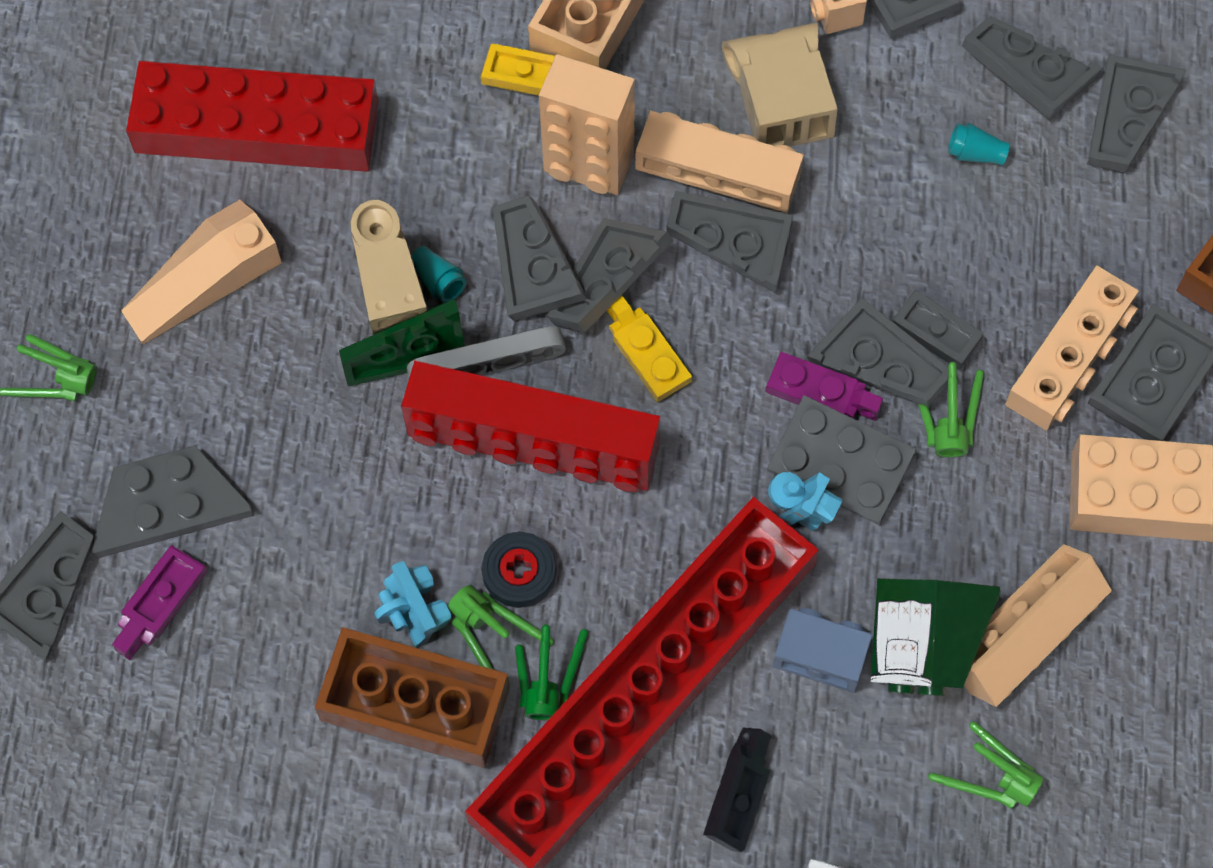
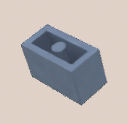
M800 608L799 611L789 609L772 667L854 693L872 634L864 632V627L851 621H840V624L823 619L824 616L821 613L809 608Z

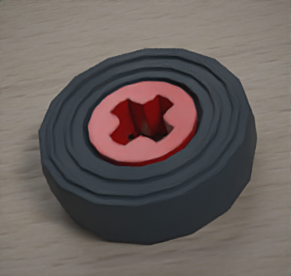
M521 531L504 534L493 541L484 554L481 566L483 582L491 596L506 606L516 608L533 606L546 598L555 584L557 575L555 555L548 544L534 534ZM516 560H522L525 567L531 568V571H524L523 578H515L514 572L508 570V568L515 566Z

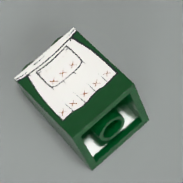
M877 578L871 682L888 683V692L914 694V685H918V694L944 696L945 687L963 689L999 598L1000 586L942 580Z

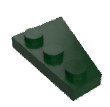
M456 299L340 349L339 353L347 386L407 373V365L417 358L465 347Z

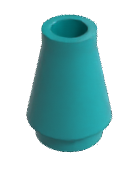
M969 122L966 125L957 123L949 141L948 154L956 156V160L1003 165L1008 156L1010 143L998 139Z
M421 246L412 253L411 259L414 268L434 299L446 303L460 296L466 287V279L463 277V270L435 254L427 246Z

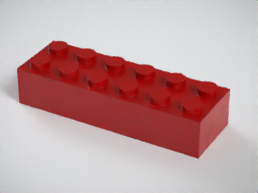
M138 61L126 132L134 153L369 172L379 101L374 79Z
M415 360L401 404L407 435L419 444L426 446H435L436 443L449 445L455 451L465 455H475L476 452L492 455L496 461L504 464H516L517 461L533 465V468L540 472L554 474L557 470L571 473L576 479L587 483H595L597 480L614 483L616 488L626 492H637L638 489L648 491L660 444V416Z

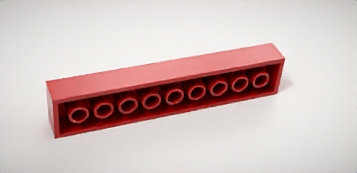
M753 496L465 810L468 823L518 868H544L814 568L819 549Z

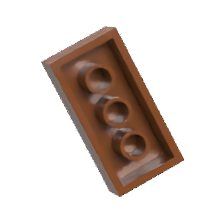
M342 627L315 705V710L322 722L485 768L510 690V683L507 673Z

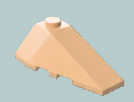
M238 200L205 219L121 310L122 314L143 345L281 264L276 242L255 211L243 201Z

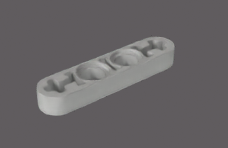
M544 327L415 359V361L485 376L557 358L566 351V345L560 328ZM414 360L406 367L408 377H410Z

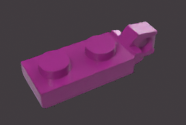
M781 351L765 390L770 395L799 405L803 395L851 418H854L855 414L873 421H876L883 401L882 397L866 391V385L857 381V379Z
M169 546L122 609L121 614L123 616L118 625L123 630L112 643L115 651L131 660L143 645V642L150 646L156 638L158 639L208 572L206 566L176 547Z

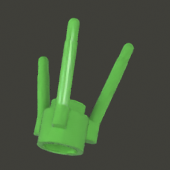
M28 334L26 335L28 342L52 355L21 344L17 346V351L57 367L55 382L61 384L62 389L0 388V396L64 398L75 402L78 393L87 396L92 390L97 366L91 364L89 360L76 357L43 339Z
M950 362L948 365V418L938 420V426L935 428L929 407L918 403L927 433V447H935V454L937 456H964L968 454V447L973 446V428L984 376L982 370H977L975 374L965 426H963V420L958 418L957 364L955 362Z
M467 585L460 589L448 604V609L456 616L451 624L462 634L482 667L493 669L469 627L472 626L474 629H478L486 623L501 637L507 638L509 636L508 630L492 616L493 611L541 641V630L494 601L486 592L481 594L473 585ZM550 638V646L553 645L552 638Z
M976 722L969 724L970 729L998 754L979 742L975 743L973 747L986 759L1005 771L998 783V786L1004 789L1003 793L936 773L928 775L930 781L998 801L1010 809L1014 807L1016 802L1027 807L1044 777L1033 771V767L1021 761Z

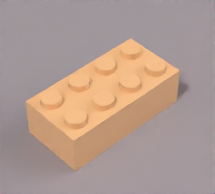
M543 0L528 26L530 50L554 56L559 54L606 69L644 0Z
M556 54L539 94L544 172L549 173L550 176L559 181L567 182L572 180L584 184L596 193L606 194L609 192L619 195L634 157L635 79Z
M1080 434L1072 450L1069 530L1213 542V445Z

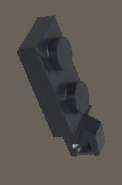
M742 728L736 743L730 751L731 753L729 754L703 835L734 852H743L745 850L770 774V770L765 768L766 760L764 758L772 735L759 728Z

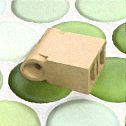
M817 22L786 28L773 34H758L722 42L725 62L736 82L740 84L741 95L754 138L759 142L773 146L786 145L789 147L834 138L838 109L820 51H818Z
M368 200L360 204L353 212L351 218V233L372 334L374 335L426 312L427 308L396 210L381 200Z

